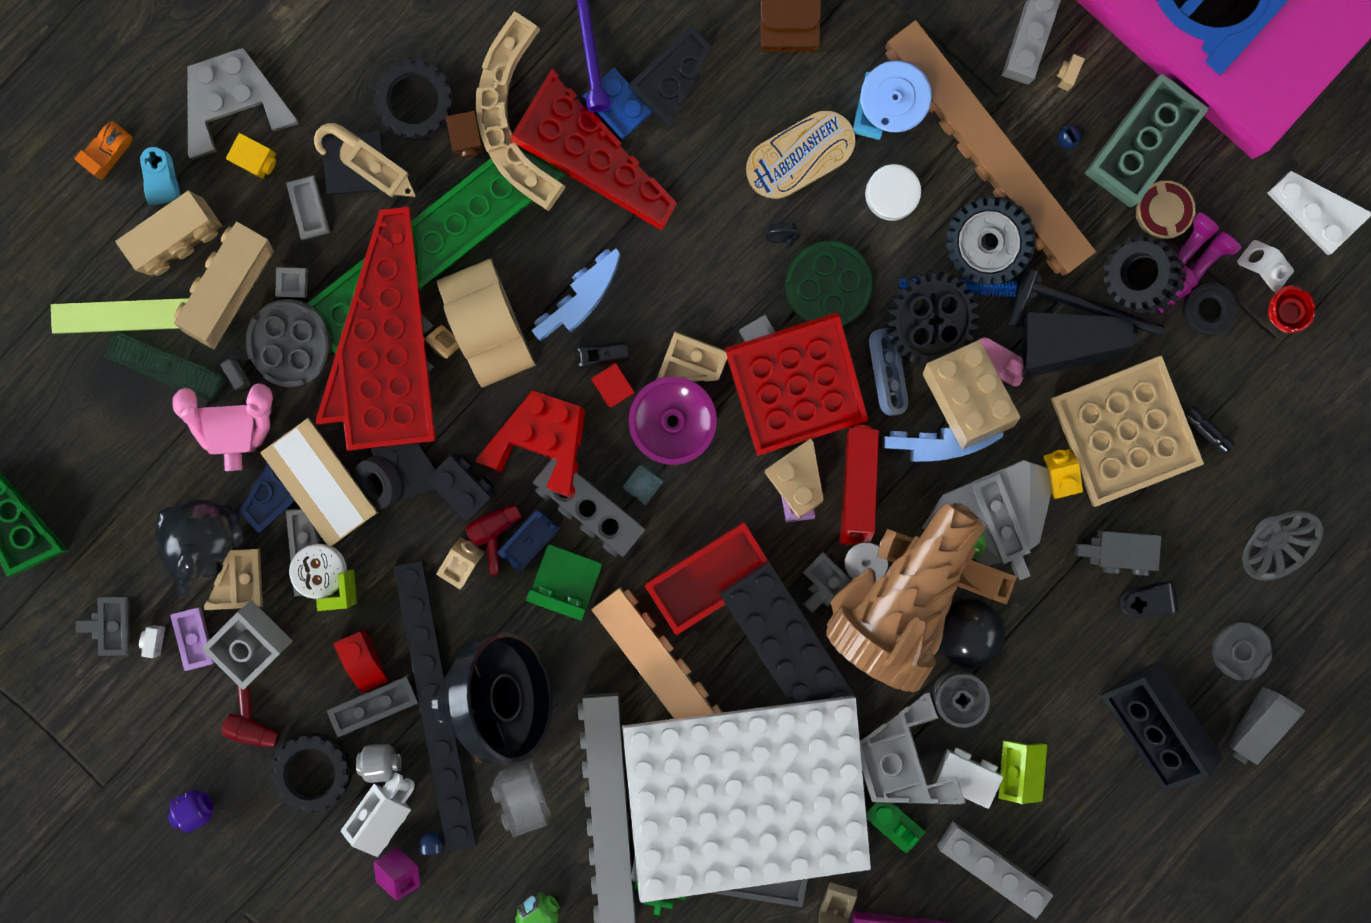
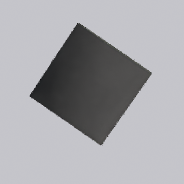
M381 132L354 134L383 155ZM335 135L323 136V148L326 150L324 165L327 195L382 191L342 162L340 150L344 141Z

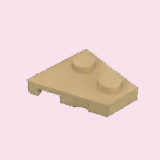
M260 549L230 550L223 562V568L214 582L215 586L209 600L204 605V610L243 608L251 600L258 607H263Z

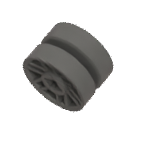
M964 670L949 671L937 680L932 691V699L936 711L946 722L953 726L962 728L974 726L986 716L989 710L990 695L988 689L980 679L970 672ZM960 693H963L966 698L959 704L956 702V699L959 698Z

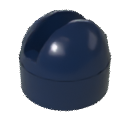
M1072 125L1063 127L1057 134V142L1065 150L1074 149L1080 144L1082 139L1080 130ZM1067 130H1070L1071 134L1076 140L1075 143L1072 142L1070 136L1067 134Z
M436 833L424 835L419 844L420 855L443 852L441 837Z

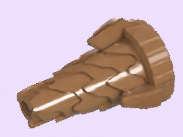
M947 503L940 508L921 537L915 536L904 555L894 561L885 576L876 581L875 571L867 568L862 575L854 578L831 600L833 616L829 620L826 635L830 639L831 644L849 662L866 672L869 676L896 689L907 692L918 691L936 665L934 655L937 653L942 641L945 617L951 606L954 592L958 587L957 584L961 574L975 553L976 549L973 547L987 525L975 513L970 511L969 507L961 503H953V505Z

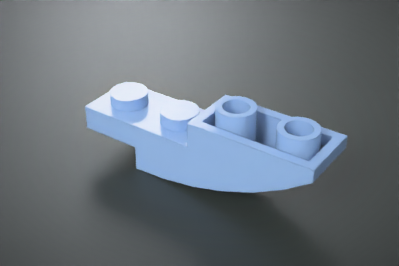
M609 249L605 250L595 259L597 262L595 266L589 270L584 267L572 277L574 282L570 286L577 295L572 297L569 294L557 304L559 309L552 315L545 313L534 322L536 327L532 332L538 340L542 341L562 324L572 332L591 314L605 295L616 273L621 257L617 249L612 252Z
M950 426L949 428H941L940 439H937V433H919V438H907L908 432L890 431V437L884 436L882 439V448L911 450L910 461L947 460L983 449L1002 438L1003 432L962 451Z

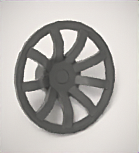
M1304 510L1286 512L1279 516H1271L1262 520L1256 526L1254 534L1243 551L1242 564L1246 573L1254 579L1268 581L1284 577L1296 571L1313 556L1319 547L1323 537L1321 521L1313 513ZM1293 517L1291 524L1288 526L1283 524L1282 520ZM1302 517L1310 520L1309 524L1305 527L1297 528L1301 523ZM1315 528V535L1313 538H1302L1297 536L1308 534ZM1290 543L1310 547L1302 556ZM1253 545L1261 547L1257 555L1249 557ZM1281 551H1286L1296 562L1285 568ZM1273 554L1276 562V571L1266 573L1270 567ZM1264 557L1262 566L1255 571L1251 564L1260 562Z

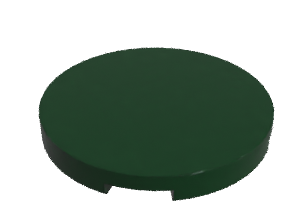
M838 241L818 242L804 248L790 264L785 280L787 300L796 315L803 321H812L838 312L842 326L849 324L862 314L870 301L873 289L871 272L864 257L853 247Z

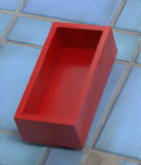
M742 522L649 580L644 586L675 635L724 606L725 602L718 591L768 559L746 524Z

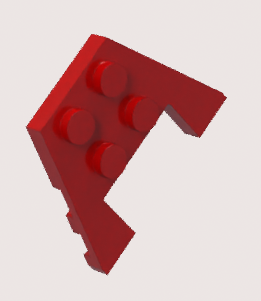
M532 390L477 457L475 462L502 473L514 445L557 460V463L546 488L573 499L575 494V487H573L574 474H577L578 463L576 462L577 448L581 446L585 410L580 406Z

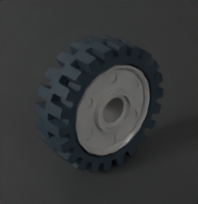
M1001 196L978 198L966 204L950 223V228L947 232L948 241L946 243L947 249L950 252L949 258L955 263L954 267L957 271L960 270L964 277L973 279V282H981L984 285L1004 283L1020 274L1030 262L1036 245L1035 226H1033L1030 215L1026 214L1025 209L1011 199L1008 200ZM987 233L996 235L998 238L997 247H989L985 243L984 238Z

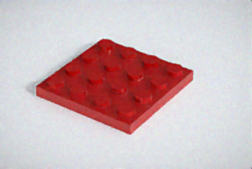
M838 312L724 348L757 456L868 421Z

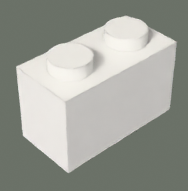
M956 747L954 752L946 748L932 781L938 783L957 777L964 798L989 809L1003 779V776L997 772L998 766L983 759L981 764L970 759L972 756L970 753Z

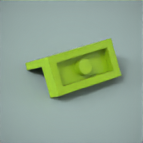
M354 569L338 573L340 594H332L316 599L317 611L347 609L357 604Z
M1011 740L1003 741L1000 773L1003 779L999 786L998 799L1020 804L1042 802L1047 744H1026Z

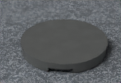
M283 299L269 303L252 317L246 332V350L249 360H252L257 370L264 376V379L278 386L296 387L313 381L324 371L331 356L332 339L326 321L315 308L299 300Z

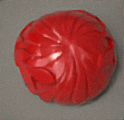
M1290 285L1282 287L1272 296L1268 315L1270 321L1280 331L1296 333L1305 330L1313 322L1315 316L1314 308L1316 306L1309 292Z

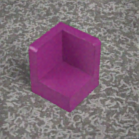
M395 848L373 862L376 882L396 901L420 887L418 866L400 849Z

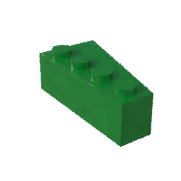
M0 471V564L6 576L11 577L21 574L69 550Z

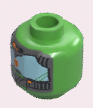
M537 892L518 905L515 920L516 923H558V910L560 907L553 896H546L543 893Z

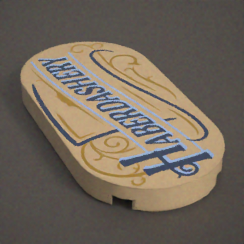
M820 111L810 115L761 143L752 151L746 167V175L750 186L756 193L767 198L782 199L790 196L839 168L849 159L855 146L854 130L849 121L836 112Z

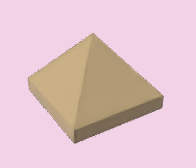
M442 324L425 338V341L432 350L446 359L459 348L455 336Z

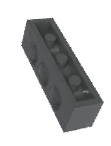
M552 459L533 481L538 486L535 492L546 501H549L551 498L560 505L557 508L559 512L570 520L573 516L582 523L580 529L591 538H594L596 535L605 542L602 547L614 557L618 553L624 557L646 528L578 472L574 474L573 487H575V494L573 499L564 498L558 493L547 489L546 486L557 463V460ZM584 500H591L595 503L596 512L594 515L585 516L581 513L580 505ZM612 518L618 522L619 529L617 533L609 535L604 532L602 524L605 519Z

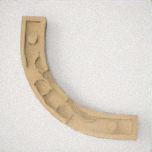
M514 11L495 38L482 65L483 72L479 88L476 91L477 122L485 149L500 173L526 197L549 211L566 187L531 163L519 146L510 141L513 133L510 128L507 110L509 85L519 60L540 31L537 25Z

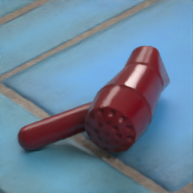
M515 503L480 516L466 526L468 538L473 544L480 546L487 543L488 569L492 576H497L500 573V559L497 553L499 551L498 535L522 518Z
M237 685L240 715L230 713L225 718L222 724V736L238 743L275 748L280 735L269 727L267 728L252 720L249 685L244 690Z

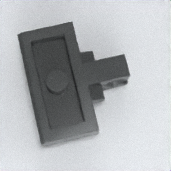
M821 552L802 572L813 583L808 588L813 594L803 605L812 613L822 603L828 607L833 597L852 581L824 552Z
M130 596L98 597V613H92V619L76 621V633H92V639H98V656L129 655Z

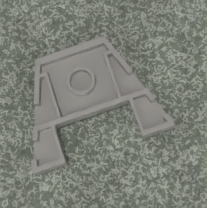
M243 48L187 66L188 156L190 159L193 160L217 152L208 122L261 104L264 105L272 131L276 132L299 124L297 118Z
M930 692L921 696L915 703L903 709L889 722L884 723L860 741L862 771L872 802L959 805L966 803L957 777L928 786L910 728L939 719Z

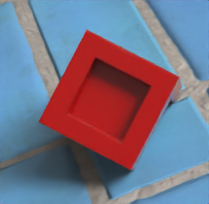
M616 363L591 379L607 405L611 408L635 394Z

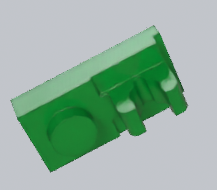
M873 802L866 810V819L906 854L925 834V830L894 803Z

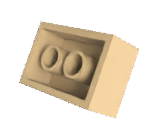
M188 190L115 242L135 271L151 276L154 274L159 276L171 267L169 264L177 258L180 260L192 254L195 245L201 241L206 243L218 235L217 230L223 226L206 201Z
M980 340L927 363L923 376L962 451L1015 427L1020 419V415Z

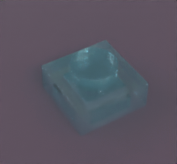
M639 465L623 488L646 505L663 481L645 467Z

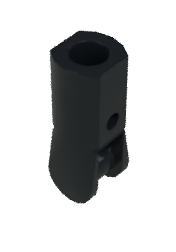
M626 341L575 349V353L579 355L580 362L577 364V367L629 361ZM598 350L599 361L591 362L590 351Z

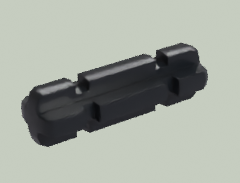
M1196 407L1190 408L1185 413L1187 422L1190 425H1194V429L1210 444H1215V448L1221 454H1227L1234 447V442L1228 436H1223L1224 433L1207 417L1203 418V413Z

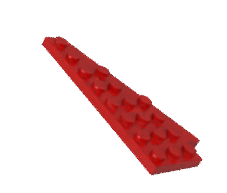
M409 207L379 210L317 414L316 424L344 422L347 451L436 441L411 210Z

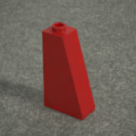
M857 425L854 428H849L846 439L840 544L844 545L870 543L875 533L879 430L871 429L867 425Z

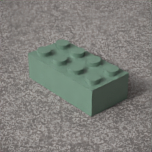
M1161 73L1151 82L1084 174L1130 208L1137 205L1209 108Z

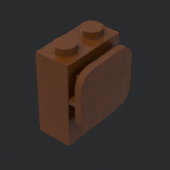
M760 0V52H818L820 47L821 0Z

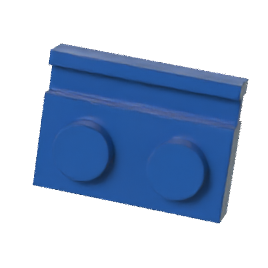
M613 68L601 79L602 89H605L606 94H609L611 108L597 113L618 137L623 140L647 119L652 112L628 88L629 83ZM588 92L583 95L585 100L589 96Z

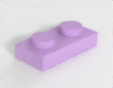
M198 607L171 614L184 671L214 664L215 662L201 649L210 640L202 608Z

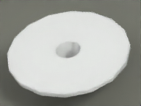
M860 543L848 551L845 558V569L852 579L862 575L867 568L875 571L876 581L885 575L888 569V561L877 557L880 549L879 546L872 543Z

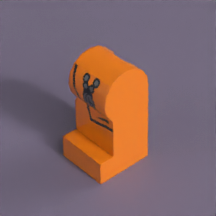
M111 121L102 128L97 138H94L84 151L81 150L74 159L91 174L103 180L129 147L133 138L116 122Z

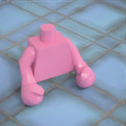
M258 383L251 387L246 400L247 405L198 408L195 392L190 388H183L178 390L173 396V410L188 424L191 433L203 449L208 450L209 454H224L225 471L242 470L241 453L256 452V448L262 445L270 430L269 415L271 413L273 395L269 387Z

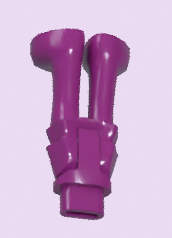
M1201 212L1193 220L1194 230L1190 238L1178 252V258L1183 261L1184 266L1197 250L1219 230L1218 225ZM1220 231L1190 268L1187 266L1182 268V271L1186 273V279L1181 280L1184 289L1183 291L1177 290L1175 294L1179 297L1177 300L1192 292L1191 288L1199 284V279L1220 256L1235 255L1242 248L1241 245L1230 235ZM1170 300L1168 304L1174 306L1176 302ZM1158 308V311L1160 313H1163L1165 311L1162 308Z

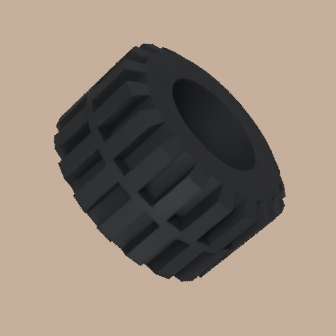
M1144 235L1137 236V240L1128 238L1125 240L1127 244L1125 246L1119 243L1115 247L1118 252L1115 255L1110 253L1107 258L1111 261L1110 265H1105L1104 271L1108 273V276L1104 277V282L1109 286L1107 291L1111 296L1115 297L1114 300L1140 314H1146V312L1151 314L1158 313V308L1165 310L1170 307L1168 304L1170 300L1176 302L1179 298L1175 295L1177 290L1183 291L1184 289L1181 280L1186 279V273L1182 271V268L1185 266L1183 261L1178 258L1179 254L1163 241L1151 236L1149 239ZM1155 260L1158 265L1156 281L1145 290H1134L1131 281L1134 269L1144 261Z

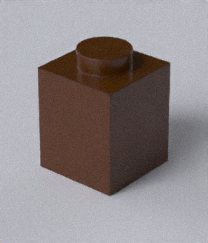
M475 111L446 116L451 147L455 155H461V158H470L477 156L478 151L484 150Z

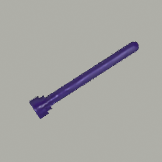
M577 0L591 89L588 92L589 96L586 98L589 112H603L611 108L609 94H606V90L602 89L589 1Z

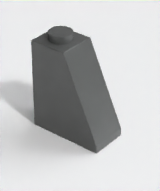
M1263 687L1225 744L1233 750L1230 755L1245 765L1248 760L1258 765L1303 715L1305 710L1283 695Z

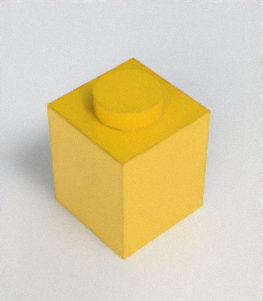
M239 133L226 159L263 179L265 174L269 175L276 164V159L274 158L276 153Z

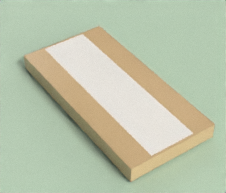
M310 418L304 420L260 452L329 547H332L378 513Z

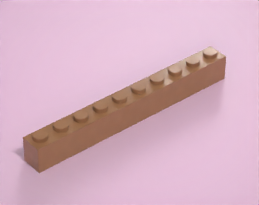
M916 20L890 39L885 46L887 50L885 54L888 60L910 62L925 73L932 89V102L929 112L935 111L941 119L939 124L944 132L949 136L953 134L959 142L957 147L962 155L967 159L971 157L977 165L975 170L983 181L986 182L988 180L995 188L993 190L995 197L1001 196L1015 201L1017 205H1021L1025 209L1027 215H1030L1031 222L1036 230L1035 248L1038 251L1042 249L1049 258L1046 261L1050 268L1056 274L1060 272L1064 276L1093 255L1096 251L918 22Z

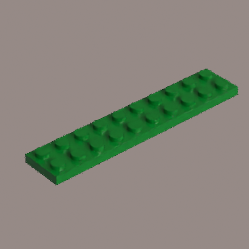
M519 146L526 158L557 181L565 177L561 170ZM491 158L412 220L419 291L533 202L517 190L500 173ZM364 259L307 303L315 308L326 321L331 334L332 351L335 354Z

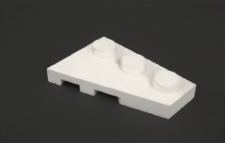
M1292 171L1288 172L1267 192L1327 255L1332 254L1371 216V212Z

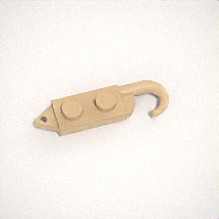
M327 123L316 131L314 145L320 154H326V150L322 147L321 143L323 136L329 133L334 134L344 141L340 150V159L345 165L392 198L394 195L416 197L408 179L409 174L343 126L336 123ZM407 189L411 190L409 194H406Z

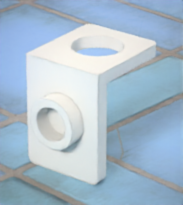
M1253 240L1237 260L1240 266L1259 273L1274 292L1281 289L1294 272L1278 249L1257 240ZM1258 250L1264 251L1261 260L1255 263L1249 262L1252 253Z

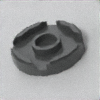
M1236 622L1227 625L1217 634L1213 642L1212 655L1216 666L1223 674L1235 680L1254 679L1267 670L1272 660L1271 642L1261 628L1251 623Z

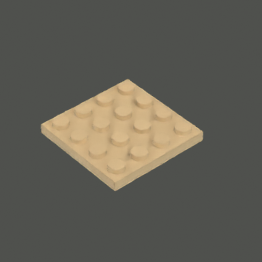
M1162 355L1051 398L1069 447L1080 464L1081 478L1093 507L1204 464Z

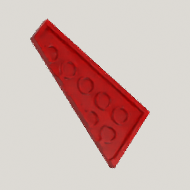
M551 69L512 134L510 141L662 230L677 205L675 200L654 178H650L638 166L640 163L633 155L630 157L620 146L622 143L593 112H589L576 99L577 95L571 88L567 89L558 79L559 75Z

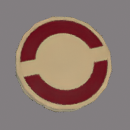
M1159 181L1152 184L1141 201L1135 206L1136 219L1141 229L1157 239H1172L1184 233L1191 226L1195 216V202L1191 193L1182 184L1173 181Z

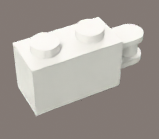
M394 773L391 780L386 782L383 787L373 784L341 830V833L352 847L376 857L380 855L411 811L405 802L414 790L415 784L413 780L409 778L403 779L402 775Z

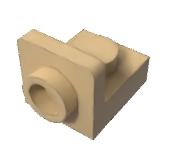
M460 537L449 551L436 575L461 590L484 555V551L471 541Z

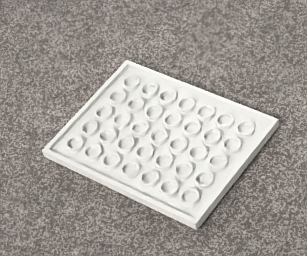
M854 696L622 726L638 890L641 903L871 870L857 707Z

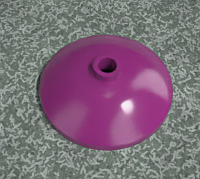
M664 377L649 383L637 394L630 408L629 429L633 441L642 453L659 463L676 465L697 458L708 448L716 431L717 416L711 398L702 387L685 378ZM671 415H675L679 419L678 424L674 427L669 426L667 423V419Z

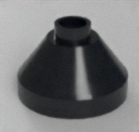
M502 632L478 636L464 646L443 682L434 690L432 696L433 713L440 723L445 724L471 755L478 760L488 764L524 761L540 748L551 722L553 700L547 668L536 648L527 639L518 634Z

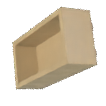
M237 221L233 227L229 226L221 237L223 244L217 253H211L205 264L207 270L202 278L197 277L190 288L192 293L186 303L182 302L174 314L176 318L174 324L213 350H215L274 253V249L268 239Z

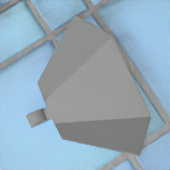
M1022 460L943 494L922 528L926 529L937 511L947 503L950 505L961 503L969 507L970 511L975 513L987 525L982 533L986 539L984 553L975 559L987 566L997 563L1005 564L1011 561L1015 576L1019 580L1025 579L1031 575L1023 556L1031 553L1030 550L1040 543L1052 493L1049 470L1047 467Z

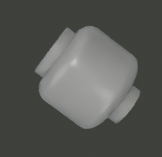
M390 744L367 745L363 748L362 752L357 754V773L368 783L388 782L396 771L401 770V756L396 754L394 747Z

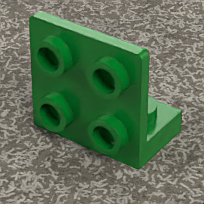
M548 545L526 601L582 621L602 563L559 547Z

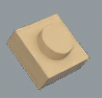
M1074 54L1068 61L1063 60L1057 73V77L1061 78L1057 87L1069 91L1074 86L1085 58Z

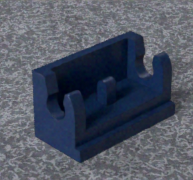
M537 509L497 553L503 559H507L514 569L522 571L560 530V527L540 509Z

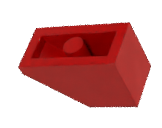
M366 629L334 643L345 671L362 694L389 682Z

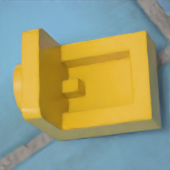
M1071 449L1057 450L1051 454L1044 455V462L1049 470L1054 499L1083 492L1080 464Z

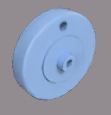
M902 60L888 61L874 68L866 77L861 89V106L868 120L877 128L887 132L907 131L917 126L927 115L932 102L931 85L925 73L916 65Z

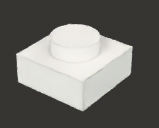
M152 625L146 627V630L141 633L139 648H142V657L155 658L161 655L165 627Z

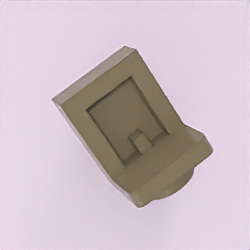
M829 882L820 907L818 923H848L857 898V890Z

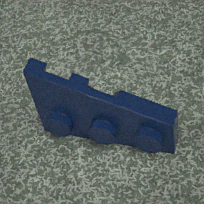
M266 463L267 465L260 478L255 482L239 511L258 533L263 532L296 502L268 463Z

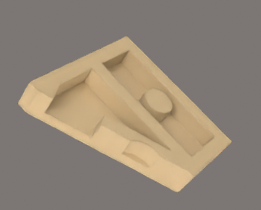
M675 331L657 379L681 377L693 382L719 380L727 360L725 350Z
M809 439L765 470L767 477L798 519L823 503V494L812 439Z

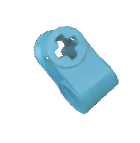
M157 147L145 149L141 154L140 163L144 179V193L148 205L152 206L174 201L180 196L171 155ZM156 156L162 158V162L157 164L158 168L152 165V161L156 160Z

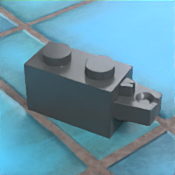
M1097 530L1096 538L1091 539V545L1075 544L1074 555L1090 557V564L1103 567L1102 572L1120 574L1121 568L1132 569L1133 575L1149 576L1150 570L1159 571L1161 536Z

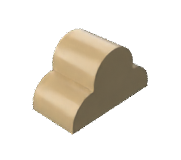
M491 258L437 280V285L444 302V310L452 332L482 388L536 366Z

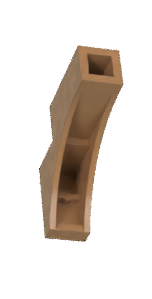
M887 529L880 541L877 557L894 563V561L904 555L914 538ZM970 560L961 574L957 586L1007 604L1017 577Z

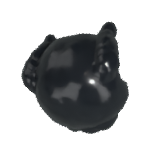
M192 500L175 507H167L158 513L155 523V537L159 558L166 570L176 577L177 591L180 596H188L191 593L193 581L199 577H211L218 574L222 569L219 561H223L227 557L233 543L236 548L242 543L244 530L239 524L240 516L231 506L220 505L209 500Z

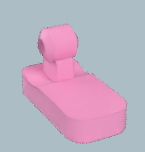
M989 338L979 339L1001 381L1012 387L1019 386L1024 378L1022 377V371L1025 366L1022 358Z

